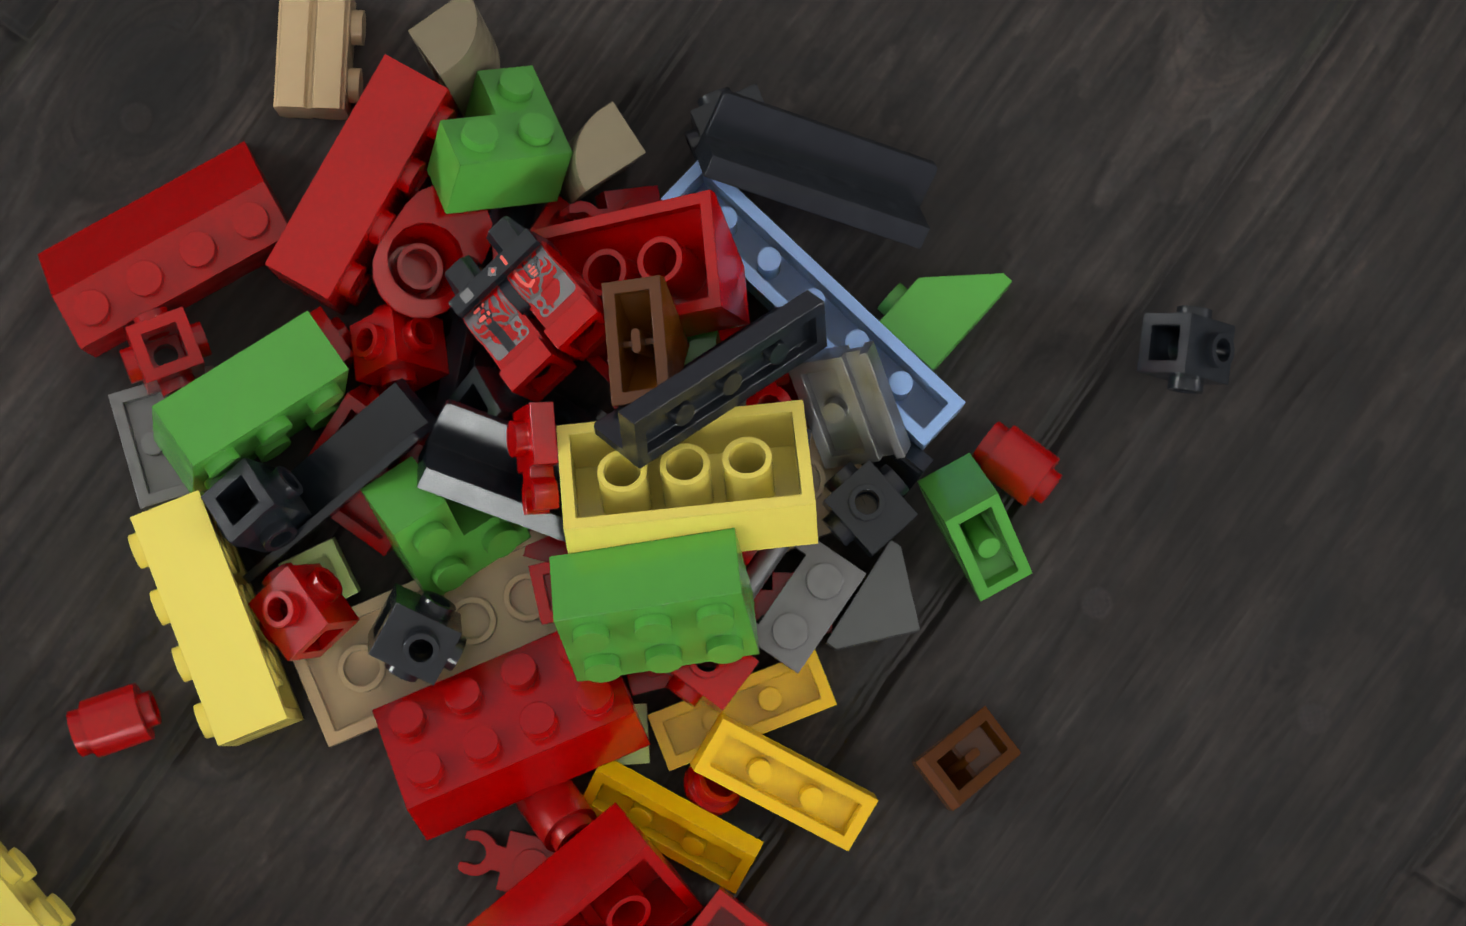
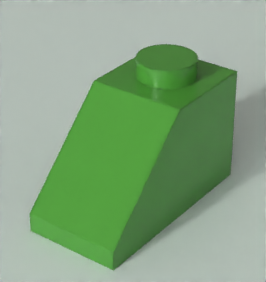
M1004 273L920 277L909 289L902 283H899L877 308L884 315L880 322L934 372L1008 290L1012 280Z
M970 453L917 481L936 524L980 601L1032 574V570L998 492Z

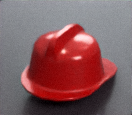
M434 186L418 191L398 214L374 254L372 260V279L380 297L394 311L410 318L429 319L446 312L451 307L448 302L455 294L445 277V272L459 258L467 255L478 259L482 264L491 244L486 237L488 231L492 228V221L488 210L446 214Z

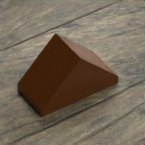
M661 275L601 283L611 403L613 407L627 406L683 370L689 342L665 278Z
M984 706L914 759L912 764L947 810L954 811L1016 759L1021 752L987 707Z

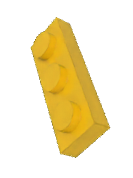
M814 650L798 674L781 662L750 674L721 713L761 734H765L833 707L837 703L816 650ZM701 699L695 707L682 701L647 715L669 771L691 763L719 715L717 711Z
M721 712L690 763L693 771L846 851L850 850L879 801L873 792Z
M615 760L596 769L583 795L595 811L597 817L616 802L662 854L736 894L764 843Z

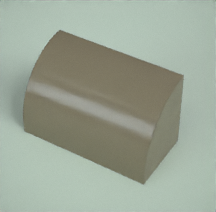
M451 0L409 29L408 32L439 84L449 89L457 109L464 117L477 71L500 69V56L496 43L474 0Z
M613 101L597 111L569 141L573 153L561 187L564 200L570 204L579 201L626 171L646 153Z

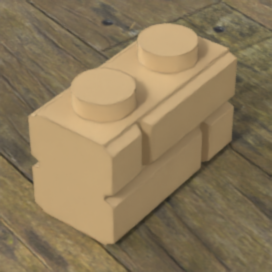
M279 0L273 107L279 116L285 118H319L330 120H347L350 116L351 103L357 104L363 93L362 68H353L354 45L364 46L366 37L365 10H356L355 0Z

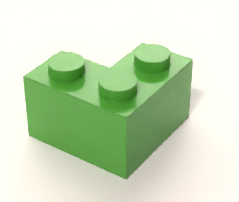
M533 65L477 71L464 118L440 120L427 172L446 214L558 200L573 152Z
M412 456L360 489L397 557L423 592L431 591L442 596L448 591L458 588L468 578L497 559L507 556L518 545L531 538L526 527L417 488L418 464Z

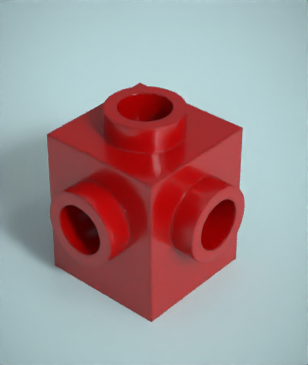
M383 304L373 310V314L350 326L356 381L381 387L384 392L396 381L403 378L415 392L450 374L443 319L436 317L429 319L410 318L394 311L388 304Z
M183 306L171 311L168 310V307L149 310L133 319L135 324L125 327L129 347L121 349L119 352L131 383L134 384L143 380L148 396L161 391L163 398H166L205 374L203 358L212 355L201 323L198 321L189 324ZM168 348L176 352L178 359L159 366L154 360L156 353L161 349Z
M289 562L280 565L263 579L262 584L265 588L248 603L259 619V627L262 634L269 642L279 648L287 661L321 657L360 620L342 595V586L337 577L320 563L293 565V563Z
M752 655L743 656L733 663H715V669L710 672L702 671L696 664L681 666L673 672L666 673L671 679L665 686L693 707L701 699L720 713L725 709L759 661Z

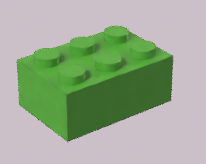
M306 311L153 405V439L190 493L197 490L202 492L206 489L209 490L241 459L254 460L258 457L262 463L267 462L285 451L291 445L289 437L309 426L312 431H316L326 426L345 398L349 369L311 314Z
M735 528L549 557L554 623L577 682L590 680L603 683L613 681L620 677V675L645 671L669 673L679 669L681 666L704 662L728 664L738 661L743 656L759 654L753 591Z

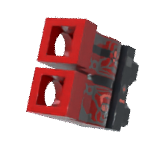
M504 216L488 231L486 237L499 255L485 268L478 259L467 255L459 258L445 272V277L455 294L448 303L456 314L463 318L470 332L485 347L501 370L499 375L511 392L533 402H540L577 367L568 355L584 361L606 340L603 302L565 258L562 257L560 251L551 241L525 228L516 220ZM596 321L593 329L588 334L578 337ZM552 363L546 374L535 378L547 365Z

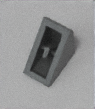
M890 540L825 643L833 650H839L915 633L920 630L901 546Z

